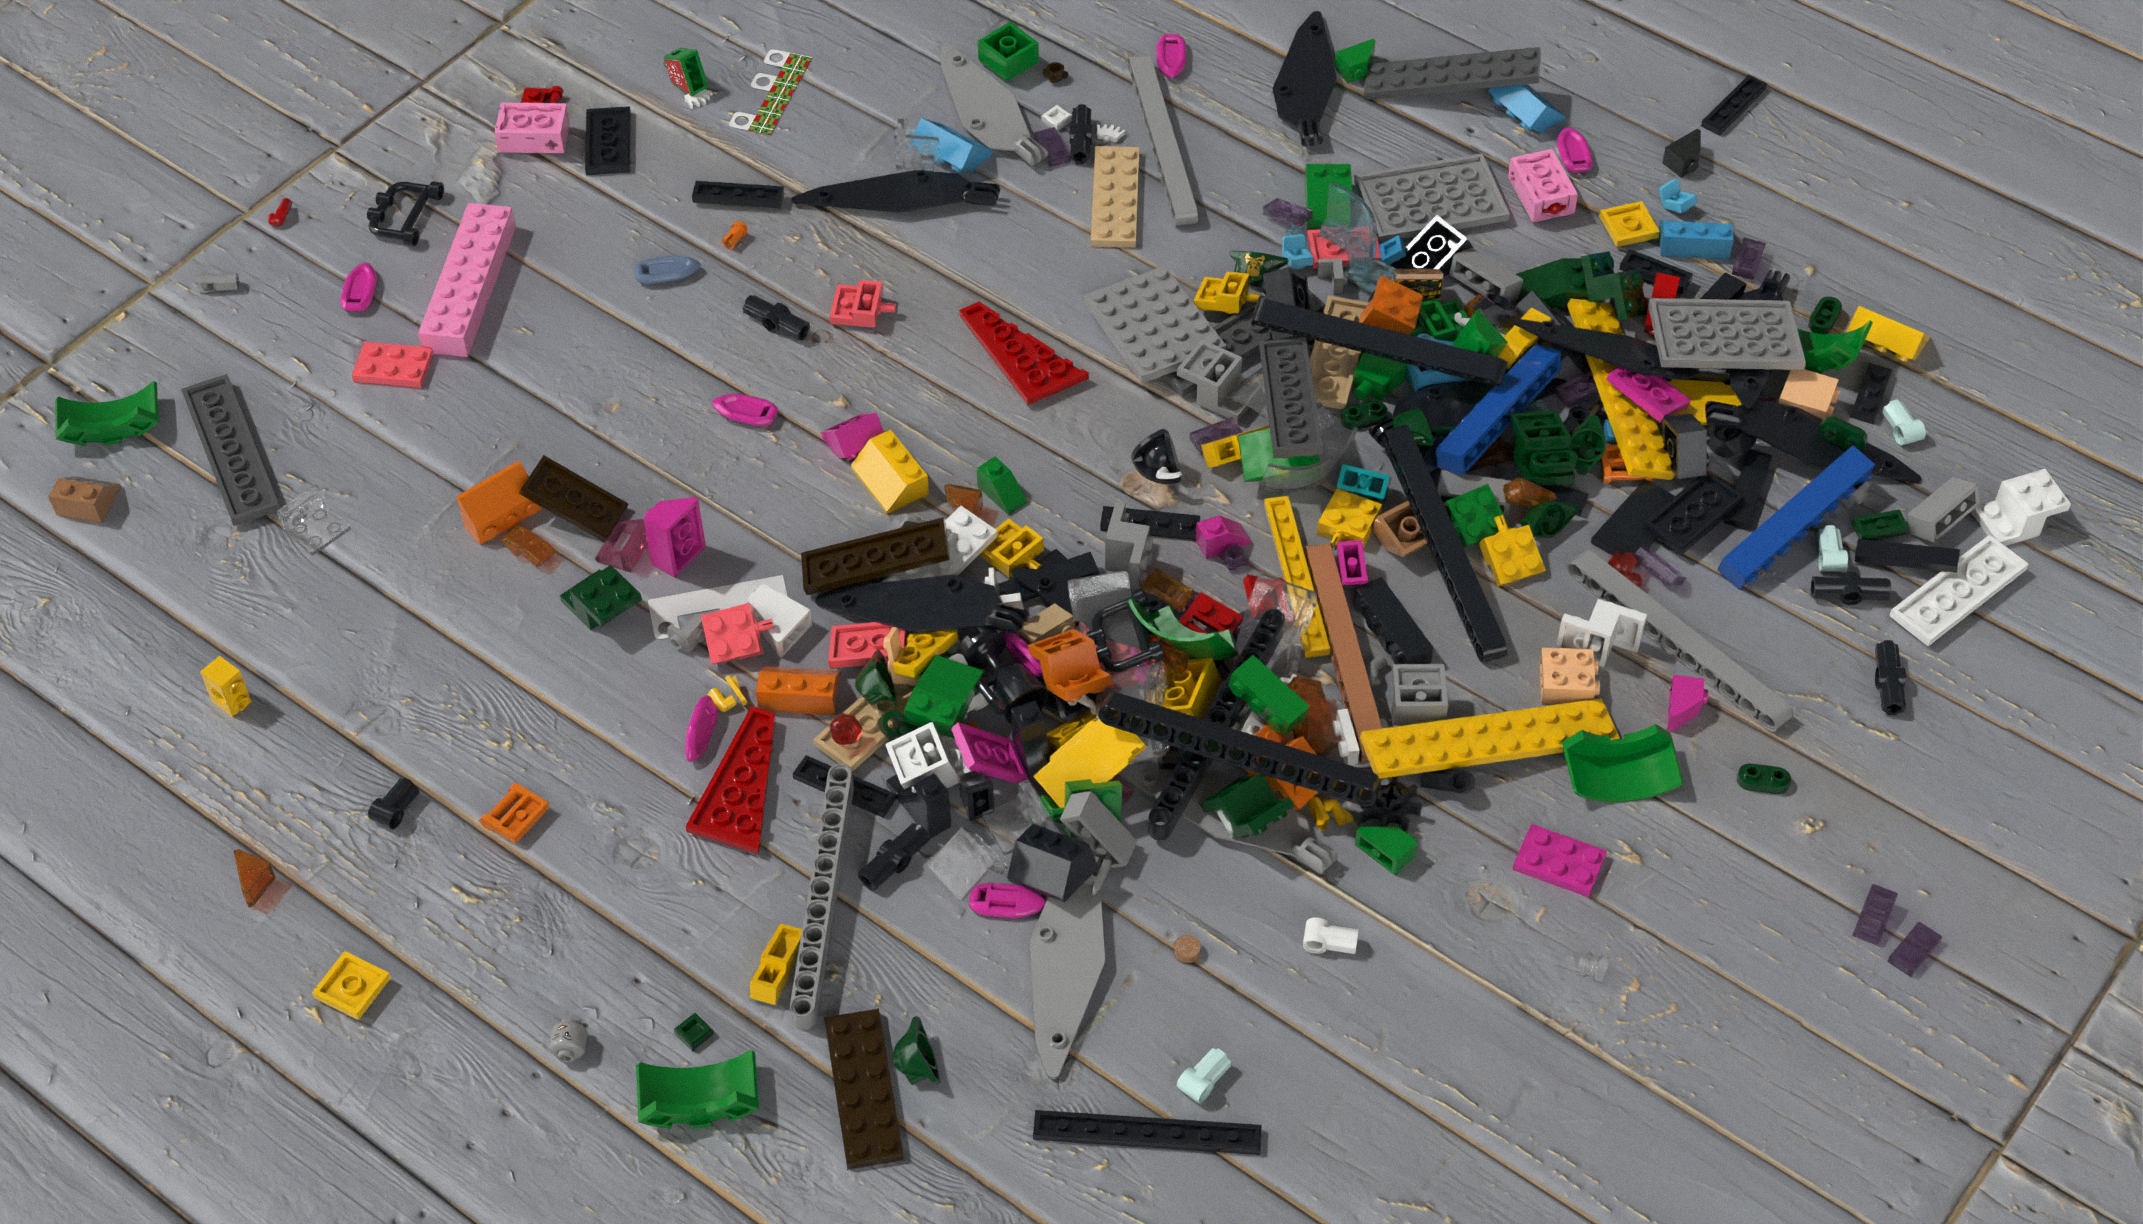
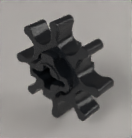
M1398 776L1391 777V783L1380 786L1375 802L1368 806V809L1361 811L1360 821L1365 823L1369 819L1375 818L1381 822L1380 827H1387L1389 823L1394 822L1398 823L1403 831H1408L1410 821L1405 815L1413 814L1420 816L1422 810L1421 803H1412L1408 800L1409 798L1416 797L1417 785L1413 784L1407 789H1401L1397 786ZM1391 800L1389 807H1386L1388 801Z

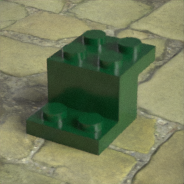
M1610 251L1581 256L1589 302L1614 297L1619 320L1648 314V302L1642 287L1644 281L1639 269L1614 273V260Z
M1557 410L1510 414L1509 423L1516 434L1513 461L1527 487L1574 483L1575 474L1573 471L1539 475L1529 467L1530 457L1534 452L1558 449L1570 450L1572 437Z
M609 565L602 571L599 569L560 595L561 602L590 630L598 625L602 627L642 600L641 593L612 565Z
M1254 773L1237 778L1201 802L1200 806L1204 813L1215 811L1231 838L1242 836L1244 839L1252 834L1257 836L1268 829L1266 825L1271 821L1276 823L1287 817L1288 813L1286 811L1294 807V804L1289 797L1277 799L1264 775Z

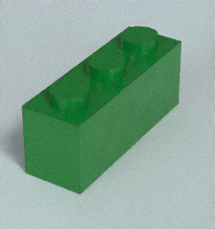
M1254 655L1238 667L1230 677L1228 686L1233 694L1247 702L1254 713L1260 714L1274 731L1281 733L1284 737L1306 718L1310 706Z

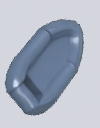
M678 255L650 258L639 262L634 267L635 279L644 284L678 281L695 273L701 264L693 258Z

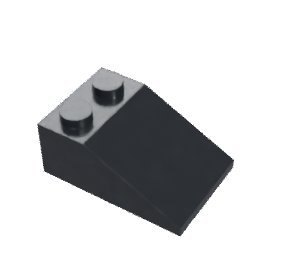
M1436 215L1405 248L1406 256L1391 263L1390 266L1394 269H1440L1444 278L1449 275L1454 254L1471 247L1473 248L1468 238Z

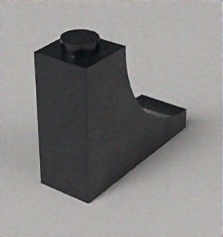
M1036 701L1011 708L1012 742L1031 786L1039 799L1042 795L1050 797V795L1033 776L1050 762L1051 752L1046 735L1045 720Z
M934 773L906 789L902 787L897 774L886 780L888 789L896 794L897 800L912 819L925 828L930 839L951 827L949 791Z

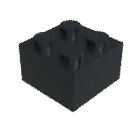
M1692 414L1663 417V448L1669 454L1673 474L1677 479L1706 476V467L1710 464L1707 453V444L1710 442L1708 430Z

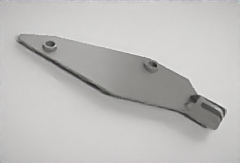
M949 43L943 44L941 46V69L962 127L988 149L1014 151L1031 166L1040 162L1041 159H1045L1048 156V151L1030 136L1014 94Z
M1129 764L1118 775L1157 799L1174 770L1159 769L1158 765ZM1204 776L1182 814L1183 817L1214 837L1294 856L1297 860L1321 875L1338 858L1336 852L1312 838L1306 816L1295 811L1293 808L1286 811L1288 816L1276 823L1274 821L1266 825L1268 829L1257 836L1252 834L1244 839L1242 836L1231 838L1215 811L1204 813L1200 806L1201 802L1231 782ZM1181 781L1179 783L1187 784L1188 782ZM1168 802L1171 805L1176 804L1175 802Z
M1098 856L1094 857L1099 868L1065 903L1048 897L1030 939L1035 1042L1046 1074L1051 1079L1057 1078L1062 1071L1106 963L1101 888L1112 861L1105 858L1102 862V858Z

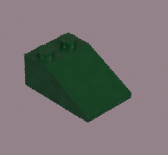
M1562 258L1516 274L1523 279L1516 305L1531 291H1534L1543 298L1551 309L1557 307L1560 311H1569L1567 304L1571 298L1587 301L1589 299L1581 258Z

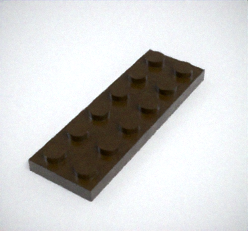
M944 517L802 552L803 589L806 595L950 560Z
M879 1008L824 1017L847 1170L904 1160Z

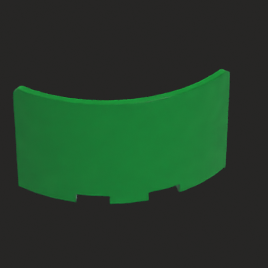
M1869 320L1860 328L1841 334H1818L1797 328L1806 361L1804 369L1823 374L1824 370L1835 369L1837 371L1852 363L1857 358L1873 322Z
M154 381L139 392L114 401L92 403L73 401L62 397L55 399L56 439L66 443L87 446V442H103V446L122 443L124 438L133 435L136 437L141 436L159 422L157 382Z
M1128 599L1130 607L1139 621L1177 653L1191 659L1213 658V661L1239 655L1233 634L1229 629L1218 633L1195 632L1180 623L1173 608L1170 606L1150 614L1134 599Z
M1657 724L1637 732L1624 734V739L1611 740L1610 736L1596 735L1581 730L1562 741L1574 793L1580 797L1601 802L1637 801L1667 793L1682 786L1684 783L1672 735Z
M752 1050L724 1062L700 1067L671 1068L642 1062L636 1065L638 1123L670 1129L672 1124H690V1129L711 1127L712 1121L728 1118L731 1122L759 1109L756 1056Z

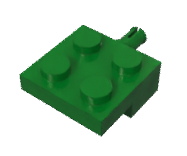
M1437 298L1421 302L1417 318L1419 326H1415L1410 335L1417 336L1422 334L1428 339L1454 342L1464 328L1455 321V314L1459 312L1462 314V318L1469 317L1458 299L1439 303Z
M1485 484L1443 503L1464 549L1499 532L1494 518L1503 515L1489 484Z
M1091 779L1065 782V807L1071 794L1091 791L1121 823L1122 784L1120 781L1093 783ZM1065 807L1050 809V819H1060ZM1064 824V830L1071 838H1077Z

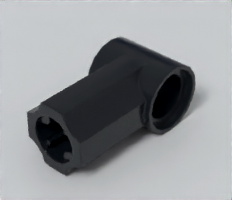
M1445 769L1421 773L1420 777L1421 788L1466 794L1471 792L1475 786L1474 776L1466 770ZM1461 774L1467 778V785L1463 789H1459L1455 782L1456 778Z
M405 777L403 779L400 778L383 799L377 798L373 801L368 811L369 819L389 829H396L403 819L404 810L420 793L418 787L411 780Z

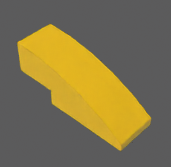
M1269 425L1201 445L1207 468L1241 459L1238 436L1268 429Z
M780 923L760 958V966L750 981L751 999L776 1005L797 960L802 929Z

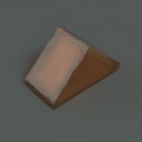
M953 484L944 486L946 501L954 512L960 506H963L979 518L983 507L982 490Z
M237 849L233 850L242 893L249 908L256 904L276 877L270 862Z

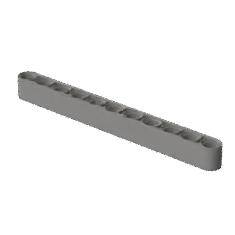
M1146 54L1128 57L1130 78L1175 226L1198 223L1196 203L1151 56Z
M1587 550L1568 564L1567 570L1570 576L1598 599L1647 614L1643 631L1644 635L1699 678H1704L1705 683L1769 732H1775L1793 717V710L1785 700L1594 552Z
M842 763L833 765L829 769L790 1001L793 1023L798 1029L802 1030L812 1028L818 1020L854 792L851 769ZM823 915L821 918H815L816 916ZM813 939H820L816 942L811 941ZM812 962H815V963H816V964L811 965V966H808V965H807V964L812 963ZM807 986H811V987H812L811 989H808V990H804V989H803V988H805V987H807ZM801 1011H808L805 1014H799Z

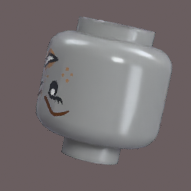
M562 1020L554 1025L549 1044L550 1052L559 1061L565 1063L573 1062L574 1059L582 1057L586 1050L587 1029L578 1020Z

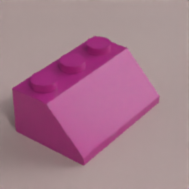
M695 497L659 501L645 513L643 521L651 563L675 578L706 547L699 501Z

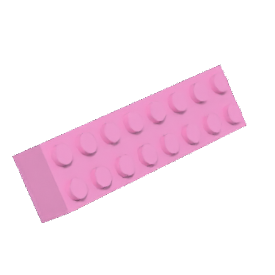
M477 203L467 204L418 332L421 347H431L434 354L469 356L516 228L512 207Z

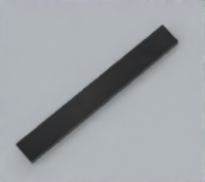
M1035 1110L1033 1140L1260 1155L1262 1125Z

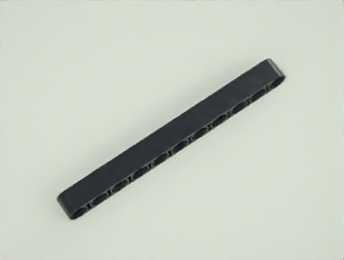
M1258 298L1251 320L1253 324L1493 386H1501L1508 363L1498 357L1264 298Z
M1401 425L1383 430L1381 432L1383 446L1479 661L1485 663L1507 656L1508 649L1505 639L1409 427Z
M1270 609L1263 614L1203 718L1204 720L1210 722L1219 721L1221 722L1220 725L1230 728L1233 726L1246 702L1231 691L1228 686L1230 677L1252 655L1267 666L1284 635L1285 616L1281 611ZM1187 750L1184 751L1149 813L1148 833L1153 839L1165 840L1171 835L1212 763V758ZM1192 761H1197V762H1199V763H1198V764H1193V763H1191V762H1192ZM1185 781V782H1188V783H1187V784H1181V783H1179V782ZM1168 802H1175L1176 804L1171 805ZM1157 822H1163V823H1165V824H1164V825H1157V824H1155V823H1157Z
M1109 693L1098 712L1100 721L1105 725L1361 806L1372 805L1377 798L1381 786L1380 778L1373 772L1121 693Z

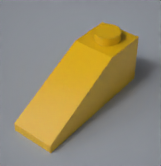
M1532 307L1521 318L1537 322H1551L1552 320L1551 317ZM1516 325L1504 336L1508 343L1498 355V358L1508 362L1505 374L1540 339L1538 336Z

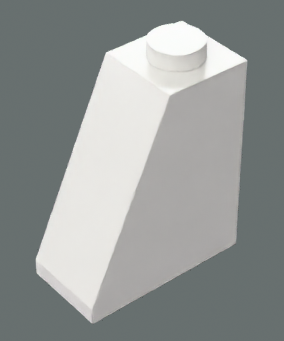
M764 583L757 590H753L747 599L748 603L754 606L758 622L770 618L773 619L775 629L762 631V634L777 656L781 658L812 626L810 609Z

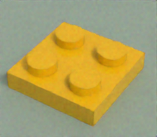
M1642 201L1600 210L1599 217L1616 247L1659 238L1660 231Z
M344 951L312 991V995L315 999L359 1020L389 982L391 976L389 972Z

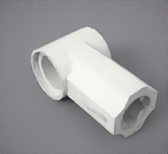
M1310 918L1306 921L1302 946L1306 951L1314 954H1320L1326 950L1355 954L1359 930L1332 926L1322 918Z

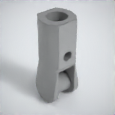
M201 273L195 276V282L199 284L197 289L200 293L237 290L240 285L238 273Z

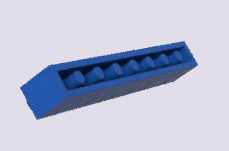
M1535 343L1529 351H1526L1524 356L1503 377L1501 386H1495L1492 390H1489L1480 403H1477L1474 409L1462 419V422L1449 433L1446 439L1438 444L1435 450L1437 467L1463 476L1510 425V414L1521 413L1561 370L1560 350Z
M1851 446L1722 559L1717 570L1738 589H1741L1746 583L1750 586L1759 577L1758 573L1762 569L1767 571L1771 568L1778 555L1783 557L1792 548L1791 544L1795 540L1799 543L1808 534L1807 530L1811 526L1816 528L1824 520V515L1827 512L1832 514L1840 506V501L1843 498L1848 500L1852 493L1857 490L1856 487L1859 484L1862 486L1866 481H1869L1873 476L1870 472L1875 464L1856 447Z

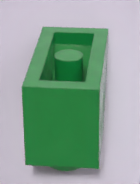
M1374 39L1336 52L1335 69L1347 84L1366 77L1368 66L1372 64L1376 43Z
M996 456L977 467V487L1007 515L1027 503V499L1012 471Z
M1398 826L1359 827L1356 830L1355 846L1394 876L1416 857L1418 842L1412 834L1404 832Z

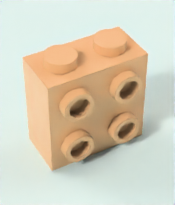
M1805 369L1790 370L1778 404L1801 408L1823 420L1826 417L1832 416L1834 406H1831V403L1836 404L1840 394V390L1836 389L1839 379Z
M1542 648L1539 661L1541 704L1593 700L1595 695L1599 696L1600 681L1595 680V675H1598V660H1594L1593 649Z

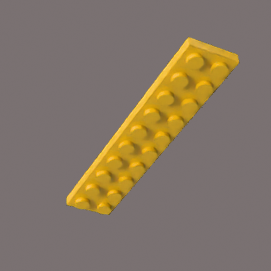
M1572 298L1568 302L1567 306L1576 328L1623 335L1612 304ZM1585 354L1629 476L1672 480L1675 476L1671 469L1672 462L1668 452L1663 448V438L1656 420L1607 380L1610 372L1620 366Z
M1602 698L1362 731L1360 740L1373 773L1382 779L1564 753L1562 741L1581 730L1596 735L1610 736L1611 740H1620V737Z

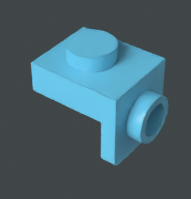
M1676 179L1669 181L1659 188L1664 209L1684 213L1698 203L1696 195L1680 191L1679 182Z
M1303 234L1284 236L1282 238V257L1288 258V265L1291 268L1303 269L1305 266L1313 265V256L1305 248V236Z

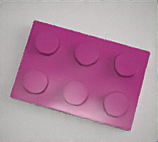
M1619 367L1610 372L1607 378L1617 390L1627 395L1635 404L1642 407L1660 423L1663 422V417L1679 413L1686 409L1691 402L1688 397L1659 376L1651 375L1647 377Z
M959 722L951 728L955 737V743L964 758L963 762L969 770L1018 785H1023L1029 780L1011 739Z
M1531 824L1513 864V870L1589 898L1605 860L1607 850Z

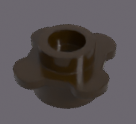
M1059 62L1050 63L1043 70V75L1047 76L1051 83H1057L1062 79L1068 78V72L1064 71V65Z

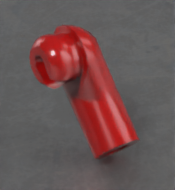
M288 198L282 199L276 213L268 215V223L272 226H281L292 207V201Z

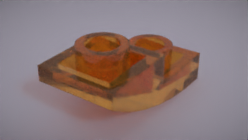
M518 525L513 527L499 540L515 556L518 557L522 554L537 568L556 552V549L541 537Z

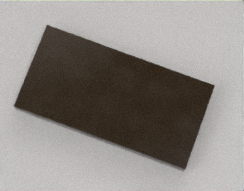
M543 455L519 492L520 495L604 543L629 505L627 502Z

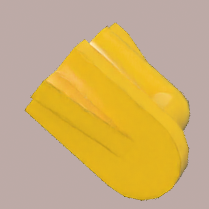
M729 675L725 677L730 688L743 706L747 705L748 702L742 694L736 675L732 678ZM718 688L711 689L707 694L711 696L721 712H726L737 705L733 695L725 699Z
M1315 796L1309 800L1310 813L1320 832L1325 831L1329 823L1328 811H1331L1339 826L1352 822L1354 819L1349 812L1341 807L1336 799L1321 801L1319 797Z

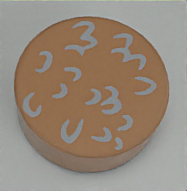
M1182 935L1175 940L1174 956L1177 960L1183 963H1192L1199 958L1201 944L1196 937Z

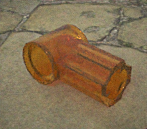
M1147 636L1149 643L1159 640L1166 656L1165 660L1158 663L1154 659L1147 661V666L1150 669L1162 668L1173 674H1183L1187 669L1188 655L1162 644L1157 636Z

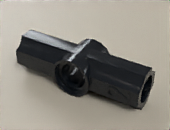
M1079 104L1076 108H1073L1072 124H1070V160L1075 161L1076 164H1084L1085 161L1089 160L1090 144H1092L1091 109L1084 104Z
M750 295L745 300L743 313L761 321L769 332L776 333L779 330L802 341L807 337L810 323L791 314L786 305L782 303L773 305L755 295Z
M1593 393L1586 395L1577 406L1570 408L1568 417L1563 423L1571 437L1589 415L1598 416L1603 410L1604 405L1600 396Z
M1845 572L1839 577L1812 576L1810 592L1813 598L1841 599V602L1846 605H1855L1862 600H1889L1891 582L1888 578H1861L1856 572Z
M1884 640L1875 646L1877 665L1875 670V687L1880 690L1882 711L1886 712L1887 715H1897L1904 712L1906 708L1904 695L1906 672L1905 668L1901 667L1898 644H1895L1893 640Z
M912 823L896 839L886 840L879 847L876 857L858 872V878L869 890H876L894 872L897 874L903 872L910 864L912 856L930 840L925 828L919 823Z

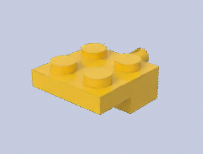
M1227 271L1224 279L1204 277L1194 298V304L1198 309L1204 311H1223L1228 314L1239 313L1246 301L1257 303L1258 298H1261V293L1248 292L1249 274Z
M1336 489L1318 521L1317 535L1330 539V545L1334 550H1337V542L1362 540L1364 549L1372 534L1375 519L1382 511V504Z
M1504 515L1495 517L1494 520L1499 532L1496 535L1482 539L1479 542V546L1486 565L1491 566L1498 587L1544 573L1546 569L1530 526L1508 528Z
M1008 518L996 528L998 537L979 554V556L1010 578L1012 571L1016 568H1043L1034 558L1044 551V538L1027 525L1022 528Z

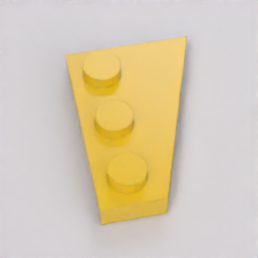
M946 630L909 634L907 646L901 649L893 663L894 673L908 678H916L930 665L936 655L941 656L959 640L958 632Z

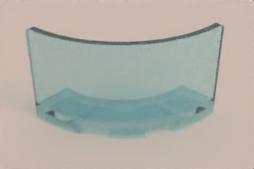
M1330 183L1327 216L1320 229V237L1326 238L1338 245L1342 250H1346L1350 263L1348 279L1370 285L1373 276L1377 238L1376 219L1370 207L1357 194L1343 186Z

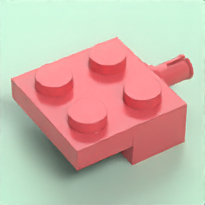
M859 280L858 286L837 284L829 317L830 324L876 328L878 316L881 312L895 313L896 303H882L883 286L881 281Z
M750 603L701 615L710 660L713 665L763 655L764 650L760 632L775 629L772 618L761 622L757 621L754 606Z

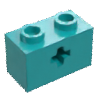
M1342 464L1336 488L1386 502L1392 478L1389 475Z

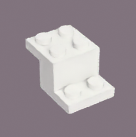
M2042 469L2002 481L1995 501L1978 505L1972 510V515L1987 536L1991 535L2004 546L2040 536L2046 518L2068 511L2071 503L2047 470Z
M1598 599L1589 621L1564 613L1556 648L1593 649L1594 660H1598V666L1604 667L1613 645L1636 653L1638 652L1647 614Z
M933 722L885 744L904 789L933 773L947 789L958 784L960 781L979 774V772L971 771L965 766L964 758L955 743V739L948 736L942 737Z

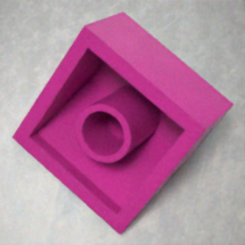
M870 412L861 413L820 433L838 458L851 460L858 456L859 451L864 448L871 438L884 433L877 413Z

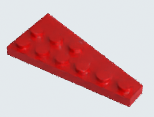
M980 301L959 310L960 318L1027 406L1089 379V372L1084 369L1079 370L1067 358L1062 359L1055 354V350L1029 333H1022L1018 330V326L1012 322L1010 324L1000 318V314Z
M754 706L750 707L686 824V831L688 833L759 855L776 720L775 713Z

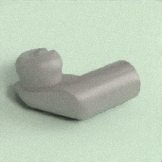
M1378 655L1365 665L1371 688H1375L1381 683L1378 671L1387 665V661L1382 655Z

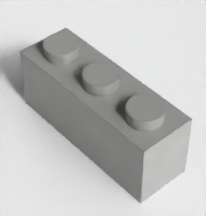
M1472 247L1453 256L1449 275L1483 296L1488 292H1493L1504 296L1510 302L1519 298L1523 279Z
M1441 470L1437 491L1442 502L1445 503L1450 499L1489 484L1505 519H1508L1514 481L1471 474L1461 476Z
M1950 478L1907 514L1910 535L1936 542L1980 504L1978 485L1960 478Z
M1091 791L1071 794L1060 820L1080 841L1089 844L1094 856L1101 857L1102 862L1105 858L1111 860L1110 868L1127 866L1137 840Z

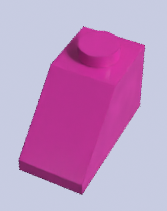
M1218 515L1196 523V543L1206 559L1251 544V540L1241 523Z
M1362 540L1337 542V565L1342 585L1368 583Z
M1673 674L1669 693L1667 731H1673L1699 715L1702 704H1707L1708 689H1704V678Z

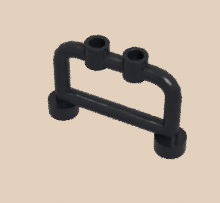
M432 181L430 185L398 182L391 185L386 193L378 192L375 199L378 207H370L367 211L370 232L379 237L403 240V243L408 246H416L419 241V231L417 228L412 227L428 198L435 200L443 198L444 184ZM411 191L421 193L400 231L378 227L379 222L382 223L385 219L387 208L393 205L394 195L397 192Z
M1142 587L1132 590L1133 596L1099 610L1093 617L1092 630L1087 632L1088 637L1094 640L1095 645L1097 644L1096 652L1099 663L1102 662L1105 669L1110 672L1125 671L1152 659L1156 663L1166 659L1159 640L1149 643L1144 625L1135 616L1128 602V599L1132 598L1143 608L1149 606V601ZM1129 609L1141 653L1119 662H1113L1112 654L1106 641L1107 637L1102 628V621L1109 616Z

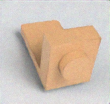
M892 627L888 636H885L883 643L884 650L887 652L889 659L887 665L888 672L892 675L893 683L914 686L918 683L926 669L916 678H908L894 673L893 663L902 647L898 627Z

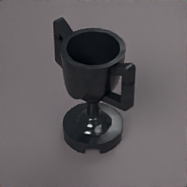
M991 626L979 627L980 634L972 639L967 635L963 639L957 654L964 656L968 666L981 669L989 665L994 671L993 675L979 680L976 688L998 715H1004L1007 722L1011 724V708L1036 701L1040 711L1044 706L1057 710L1053 693L1046 689L1045 681L1041 677L1033 675L1022 664L1016 663L1013 666H1003L997 660L1006 645L1005 635L999 629Z

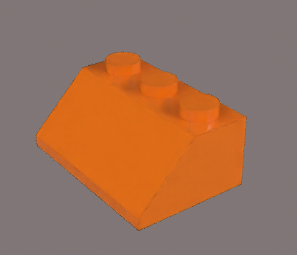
M519 460L456 496L464 528L480 545L542 509L538 504L519 494L529 478Z
M765 666L759 672L756 697L758 708L767 711L835 715L841 671Z

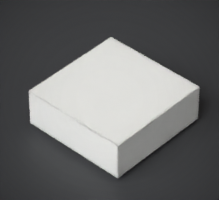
M1056 105L1041 116V120L1055 131H1059L1072 122V115Z

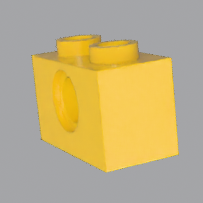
M220 655L200 671L211 701L231 717L244 710L252 702L241 671Z

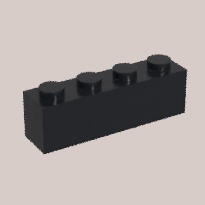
M1380 577L1356 587L1353 599L1354 608L1364 616L1368 628L1374 630L1377 634L1381 646L1387 648L1394 664H1430L1433 646L1384 579Z

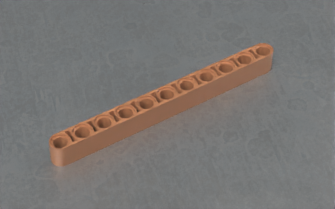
M1330 543L1305 546L1304 555L1328 638L1330 657L1344 708L1348 709L1359 746V762H1369L1360 740L1361 732L1382 729L1332 547Z

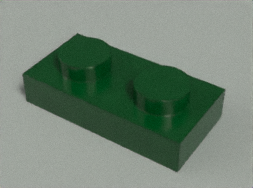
M1900 509L1853 517L1851 523L1858 539L1865 540L1905 535L1909 529Z

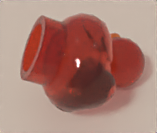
M1617 550L1608 561V564L1636 586L1640 587L1642 584L1641 576L1637 573H1630L1634 567L1640 565L1639 559L1633 553H1622Z
M842 713L831 720L829 731L837 744L848 745L857 742L861 737L863 727L855 716Z

